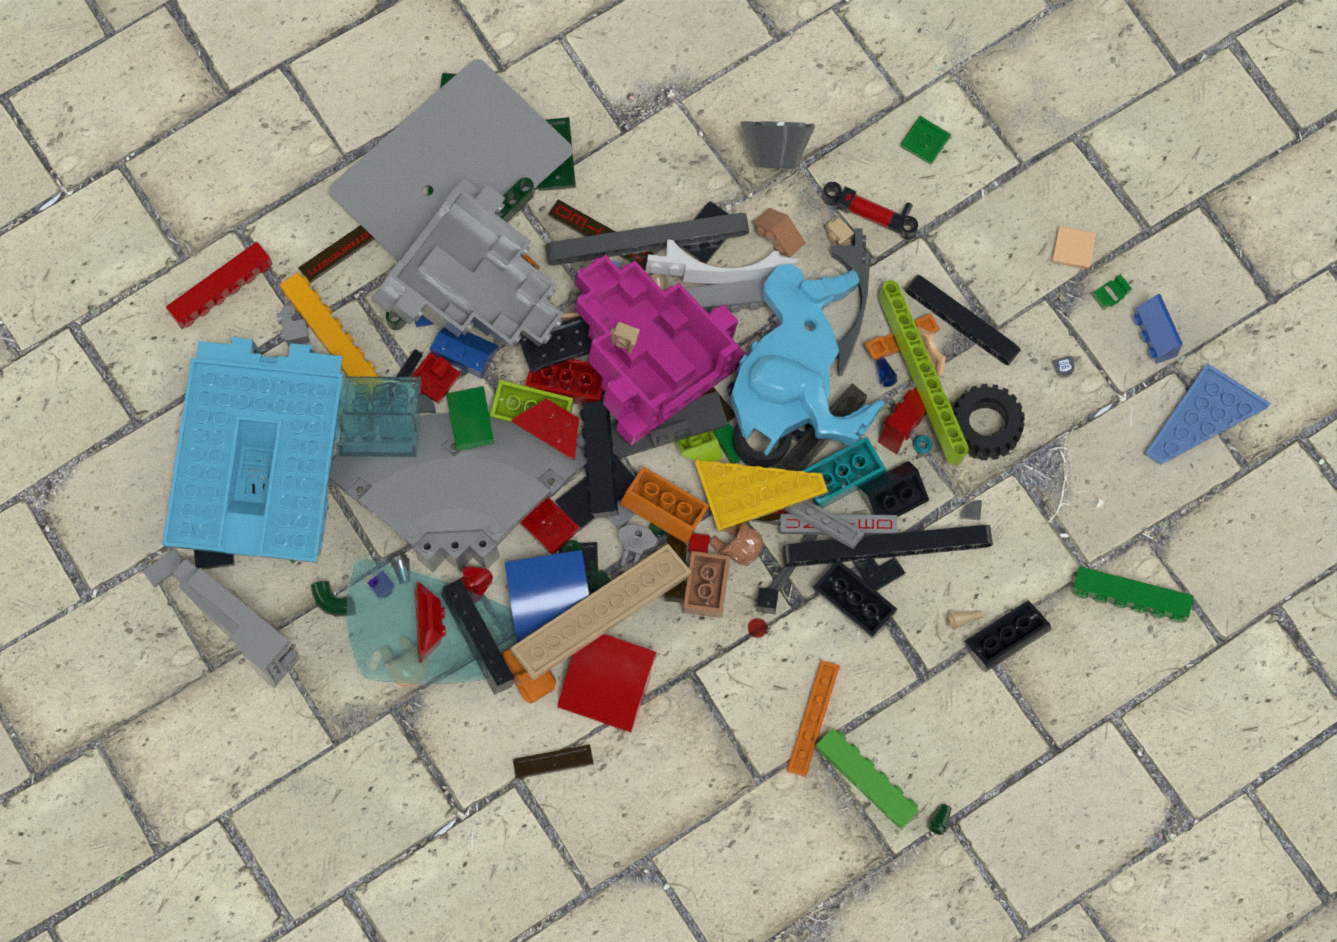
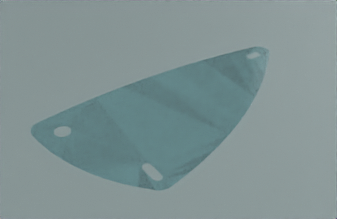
M363 559L356 563L348 589L347 626L354 657L365 678L406 684H450L486 680L441 596L443 587L449 583L372 560ZM370 575L377 577L378 585L374 588L367 587L365 584L366 577ZM416 582H421L441 600V607L445 608V619H442V625L446 626V637L442 638L441 644L422 663H418L415 609ZM468 591L500 652L503 653L516 645L517 639L512 609ZM379 651L381 653L380 661L376 670L372 671L369 669L374 652Z

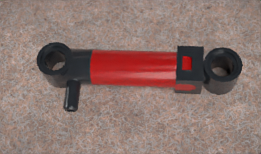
M828 182L824 186L823 201L827 205H837L836 209L847 214L849 212L898 233L905 240H911L916 236L918 221L916 218L908 216L913 207L912 203L907 202L902 213L899 214L857 195V191L846 186L842 191L840 184L837 182ZM833 191L836 195L830 196L828 193ZM911 226L913 229L906 230L904 227Z

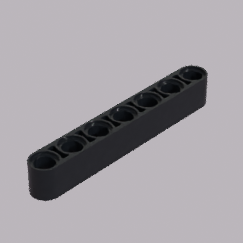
M916 275L905 288V292L1001 363L1009 366L1021 351L1017 344L921 275Z

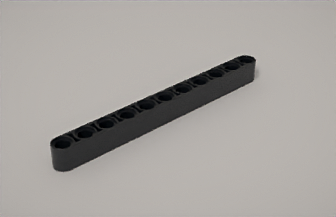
M975 525L863 536L854 549L833 539L787 544L782 546L785 567H799L835 563L838 559L841 562L988 548L993 546L990 525Z

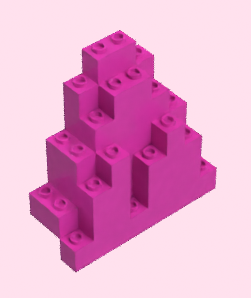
M605 255L602 258H596L590 266L580 269L576 274L575 285L584 294L577 298L575 311L589 325L588 336L593 340L588 362L603 378L601 387L606 392L603 405L618 420L616 430L631 446L734 373L740 365L739 362L746 354L733 340L739 320L724 305L712 309L708 314L680 283L675 286H669L664 292L636 261L626 264L619 269ZM618 322L640 329L632 354L628 353V349L619 348L611 343L612 327L616 328Z

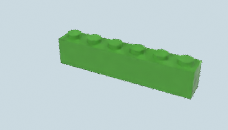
M832 728L816 744L815 749L902 831L918 814V805L912 799L908 800L902 795L904 793L902 789L897 785L893 786L888 781L889 777L884 772H878L874 768L875 764L866 757L864 759L859 754L861 751L854 744L850 745L845 740L846 737L841 731H835Z

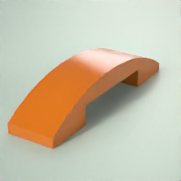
M931 313L914 321L917 327L933 334L940 330ZM893 333L885 337L880 336L865 343L873 361L901 352Z

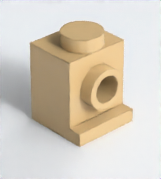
M837 218L835 221L831 220L825 226L828 238L833 243L836 242L837 246H846L854 238V232L840 218Z
M618 322L616 328L612 327L611 343L619 348L628 349V353L632 354L640 329Z

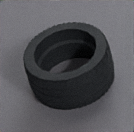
M737 423L732 438L733 448L738 457L747 465L768 468L780 462L791 446L792 432L780 438L778 449L767 456L749 446L746 439L742 436Z

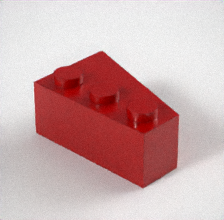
M916 387L913 391L909 390L903 398L904 402H899L893 410L894 414H889L883 422L885 427L878 443L896 455L899 453L903 442L910 438V433L915 427H918L927 415Z

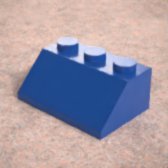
M1157 294L1138 306L1133 315L1135 325L1140 327L1141 338L1149 347L1148 354L1151 359H1154L1156 364L1177 357L1183 345L1161 295Z
M443 327L435 337L430 347V352L437 357L444 358L452 366L482 379L499 346L470 332H467L465 335L461 333L457 337Z

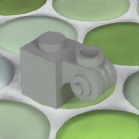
M290 305L284 306L281 312L277 313L278 322L283 325V330H280L282 341H286L288 347H290V343H310L305 319L296 320L297 313L295 308Z

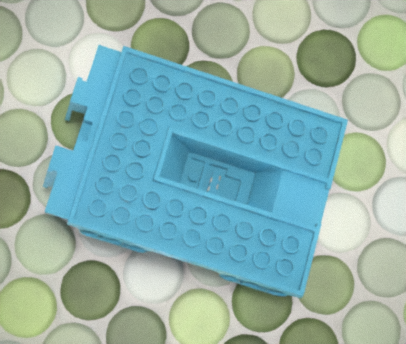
M231 337L232 345L199 341L196 358H191L162 545L164 547L317 563L318 555L322 549L328 506L327 490L334 442L338 436L343 401L344 375L340 373L342 356L317 354L312 345L290 343L288 357L278 356V358L259 354L260 351L253 339ZM252 484H255V494L252 493Z

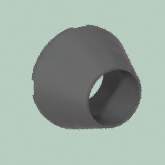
M740 121V126L755 167L797 168L815 128L813 123Z

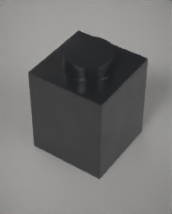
M759 587L756 612L776 615L779 590Z

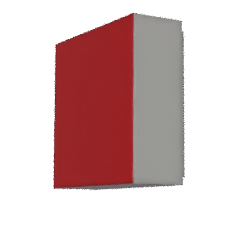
M693 533L690 538L688 553H691V551L708 553L710 535Z

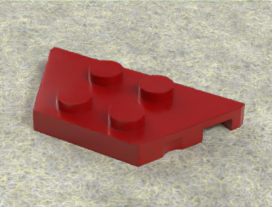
M546 398L512 419L511 422L575 460L579 418Z

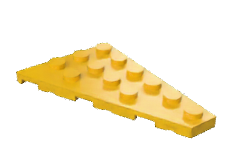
M695 461L719 532L829 493L822 473H807L804 471L798 472L714 461Z

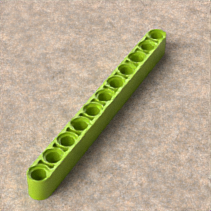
M887 280L878 294L879 301L949 463L959 465L969 451L968 445L897 282Z

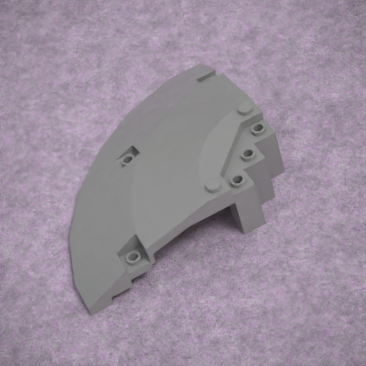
M450 413L431 414L385 426L342 450L331 462L329 480L348 496L350 495L358 504L370 510L415 550L418 560L432 573L445 559L460 572L472 558L485 569H489L500 557L497 546L546 498L553 497L564 485L566 486L577 474H580L585 469V465H588V461L585 458L584 452L577 446L576 458L572 460L512 422L490 417L495 444L460 451L452 450L451 447L455 445ZM552 479L555 482L553 485H549L548 481ZM359 488L364 489L363 493L361 494L357 493V490Z

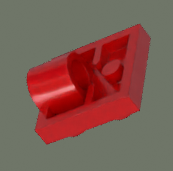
M430 352L408 380V384L437 404H440L446 393L449 392L461 376V372L453 368L444 358L437 357Z

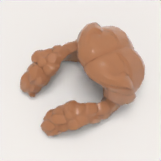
M745 523L724 530L736 536L730 544L726 545L717 536L713 537L709 542L718 551V555L730 556L743 566H749L750 563L756 561L763 548L761 534Z

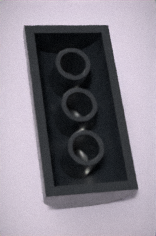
M839 559L813 586L814 591L872 639L887 626L898 610Z
M1028 600L964 642L976 664L981 670L987 672L1050 632L1052 628L1047 619Z

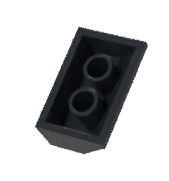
M910 461L859 487L863 500L872 515H897L899 517L930 501L920 473Z

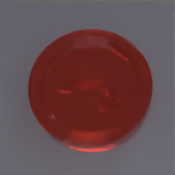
M753 619L748 624V632L754 638H761L767 632V624L762 619Z

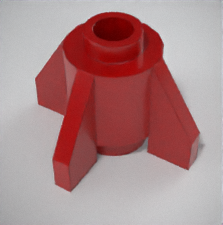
M467 566L461 569L464 577L460 579L468 593H470L469 595L473 602L476 603L481 600L488 587L492 584L493 576L488 569L483 567Z

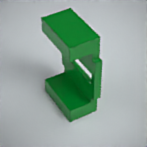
M1119 274L1114 281L1111 280L1094 291L1092 297L1105 310L1109 306L1113 307L1123 300L1125 295L1131 292L1132 288L1123 276ZM1109 286L1119 300L1115 302L1105 287Z

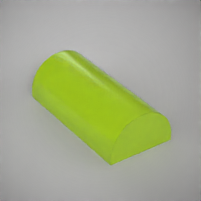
M499 380L490 417L511 422L513 418L546 398L572 413L574 399Z

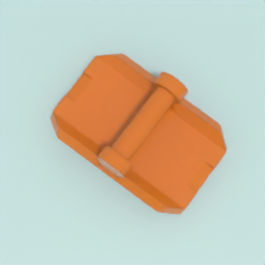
M511 648L501 653L515 678L514 684L526 702L532 704L555 689L556 679L551 670L533 680L512 654Z

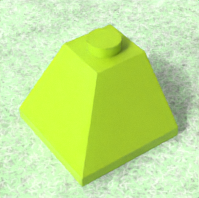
M713 431L675 442L682 456L691 460L718 462L723 459L718 439Z

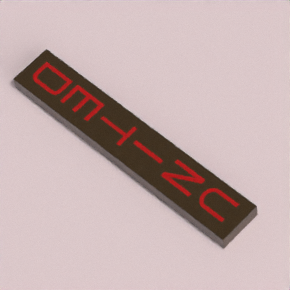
M559 199L548 214L552 219L584 237L616 232ZM645 251L619 256L630 263L636 261L644 270L648 254L654 255V253Z

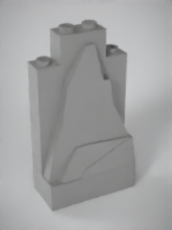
M187 559L175 566L173 575L180 583L179 587L203 614L236 644L256 674L275 688L300 659L294 651L289 650L291 647L290 641L201 568L198 569Z

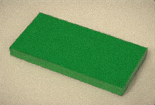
M484 386L446 393L456 450L460 451L495 444Z

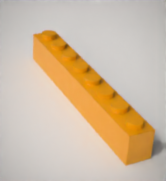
M297 272L280 284L282 292L300 316L305 319L306 324L330 355L342 356L341 370L367 404H370L386 392V381L381 375H376L374 372L376 369L370 360L366 362L363 358L365 354L361 348L353 345L352 342L354 340L348 332H343L341 329L343 325L338 318L333 319L330 315L332 311L328 305H323L320 302L321 297L318 292L310 289L309 286L311 284L305 276L301 277Z

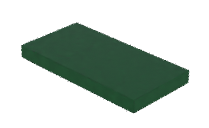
M569 117L545 119L572 145ZM573 153L538 185L539 191L576 188Z

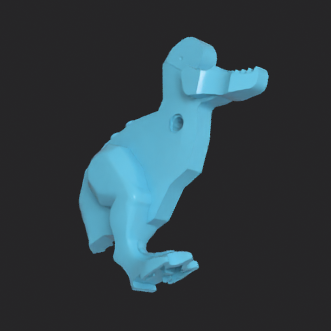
M783 264L774 269L763 285V299L779 319L780 326L764 336L760 342L756 340L751 346L748 356L746 354L743 356L736 370L738 376L730 401L744 438L748 439L757 429L772 440L764 452L767 456L780 438L808 422L814 427L815 436L818 439L840 441L853 448L858 438L865 434L885 405V402L882 400L866 404L856 412L844 417H835L829 411L830 368L838 355L839 349L833 329L822 310L831 303L842 300L857 288L859 277L853 269L849 273L846 272V275L843 273V275L840 274L836 278L834 276L833 278H828L823 275L822 280H804V275L798 267L792 264ZM806 326H809V327H811L813 330H812V331H809V330H807L805 327H806Z

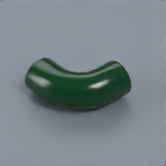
M329 581L311 584V591L316 605L324 613L334 617H346L356 614L353 596L335 597L332 594Z

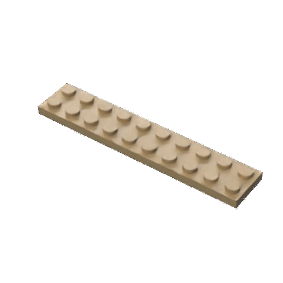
M667 544L511 647L510 651L532 679L535 680L687 579L692 572Z

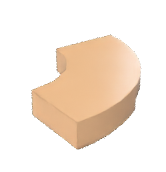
M917 327L937 375H943L946 357L936 348L933 333Z

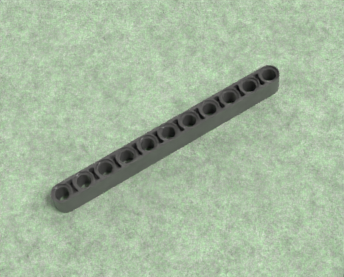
M735 213L547 243L545 250L548 265L554 266L602 258L605 255L613 257L666 248L667 239L673 240L677 246L741 237L749 234L750 231L746 213Z

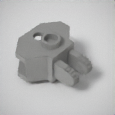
M629 524L621 527L619 530L618 540L624 549L620 566L625 567L627 565L629 555L635 557L632 563V567L640 562V559H643L644 555L655 552L657 538L650 529Z

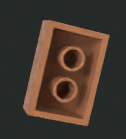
M691 551L689 569L692 574L687 579L683 607L684 613L722 618L730 556Z

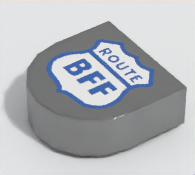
M1072 356L1053 360L1057 375L1067 378L1073 374L1075 366Z

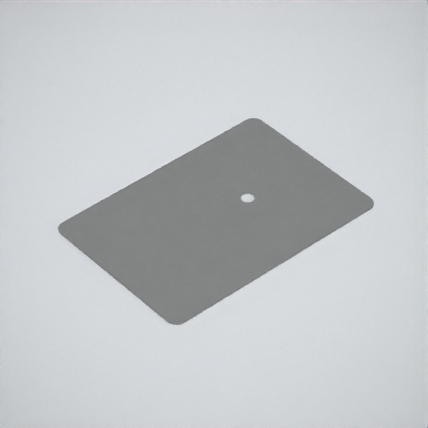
M475 59L330 186L329 192L359 224L399 261L463 178L480 191L488 184L502 196L518 180L524 177L530 178L535 188L572 155L573 147L483 60ZM431 186L434 192L429 196L424 195L423 188ZM529 187L522 188L523 191L530 189ZM517 200L509 201L510 204L517 202ZM500 212L497 216L501 217L504 213Z

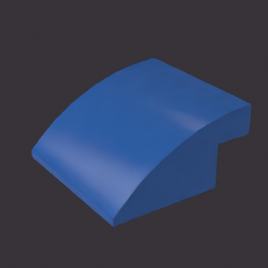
M582 550L505 562L517 643L589 596Z

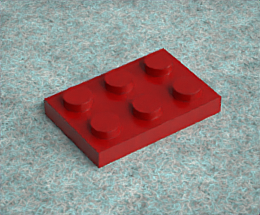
M546 498L519 523L551 555L555 554L581 530L550 498Z

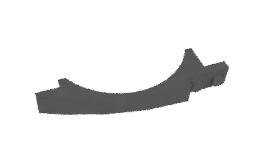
M855 228L854 246L832 245V258L841 263L848 271L853 269L857 272L859 277L858 288L861 296V313L858 321L851 332L837 343L839 352L836 358H839V376H843L850 362L861 331L868 297L870 264H866V253L863 252V246H866V235H863V228Z

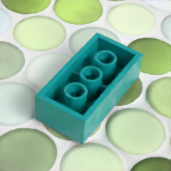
M868 437L857 441L853 448L848 446L803 471L807 473H822L824 481L826 483L829 482V485H826L829 493L811 499L815 505L823 509L859 490V487L883 475L886 472V467ZM856 463H859V465L863 464V466H856ZM839 472H842L843 474L846 473V475L841 476L839 475Z

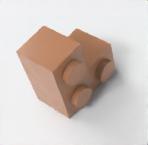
M768 208L753 222L757 227L756 232L761 237H766L775 245L774 249L779 251V255H785L790 258L806 244L790 217L777 210Z

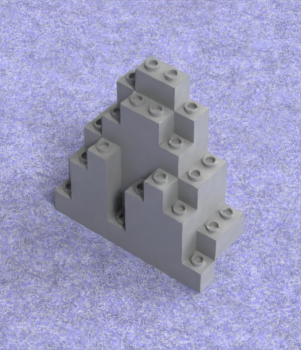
M465 178L456 185L442 207L403 258L391 270L384 283L371 299L389 314L391 311L408 324H411L412 321L417 322L423 315L436 326L441 324L457 337L461 333L465 335L473 325L487 336L492 334L508 347L512 343L514 345L518 343L522 337L520 333L537 346L542 342L546 344L552 336L550 331L553 327L555 329L559 327L563 321L561 316L564 314L546 300V298L550 300L556 292L553 289L556 283L523 259L530 250L528 245L531 241L497 216L505 206L502 203L505 197L488 184L480 191Z

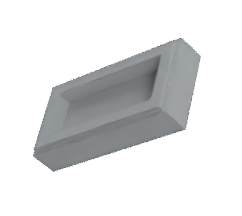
M173 549L143 570V573L155 588L172 576L175 566L179 562H183L176 550Z

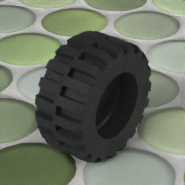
M981 384V388L973 386L969 392L966 390L962 393L961 398L957 399L953 407L954 415L972 458L976 459L977 456L982 457L981 460L987 461L988 457H992V460L998 459L999 455L1004 457L1009 453V450H1013L1016 447L1017 442L1021 438L1025 414L1022 412L1023 407L1020 402H1016L1017 397L1014 394L1011 396L1008 394V389H998L999 385L993 384L992 387H988V384ZM981 408L993 409L1003 417L1005 428L998 435L983 436L971 427L969 423L971 413Z

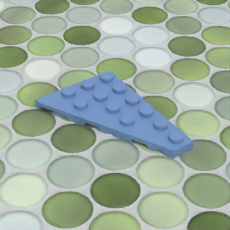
M1207 363L1145 455L1162 465L1266 410L1271 403Z

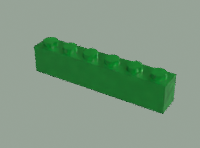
M1081 566L1077 570L1072 593L1076 594L1079 598L1087 599L1089 597L1095 599L1098 603L1105 604L1109 602L1118 608H1133V611L1137 613L1148 612L1157 618H1172L1171 620L1177 623L1187 622L1194 595Z

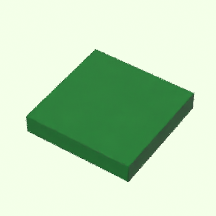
M919 116L901 142L900 147L932 165L950 139L951 134Z

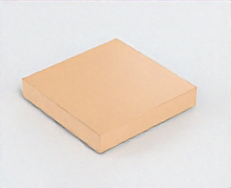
M1059 226L1052 262L1089 270L1096 233Z

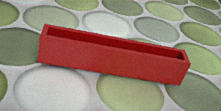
M255 242L166 306L168 313L181 330L185 327H190L197 318L207 315L211 308L222 304L228 296L236 294L243 285L253 282L260 273L267 272L271 265H273L271 258L261 245Z

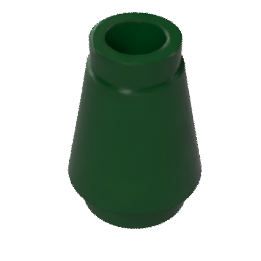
M946 804L940 805L929 822V830L931 832L943 835L947 831L952 810L950 806Z

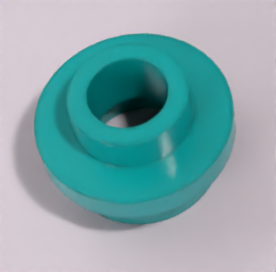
M920 435L914 440V449L918 453L927 454L932 450L933 442L930 437ZM925 443L927 446L922 448L919 444Z

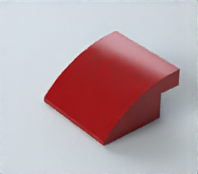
M606 634L601 635L572 655L557 708L632 733L651 680V671L657 657V652Z

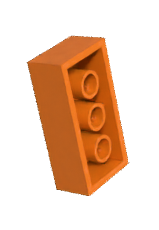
M644 466L626 491L620 504L686 544L710 506Z

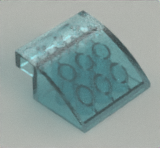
M345 376L338 413L341 431L338 443L340 456L417 457L421 415V377Z

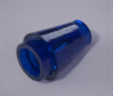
M886 358L877 360L875 364L880 384H883L884 387L896 384L897 374Z

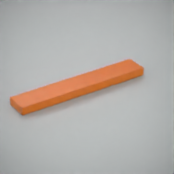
M823 660L820 662L787 769L789 773L805 778L807 776L840 668L839 665Z

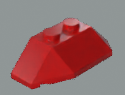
M416 582L415 609L418 663H422L441 644L442 638L446 637V626L442 625V619H445V608L441 607V600L421 582Z

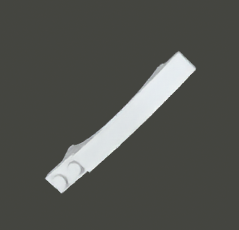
M667 239L665 256L648 254L646 273L683 276V282L723 284L768 279L770 274L779 265L792 264L797 267L798 259L779 257V251H773L764 260L747 267L720 268L693 259L683 252L673 240Z

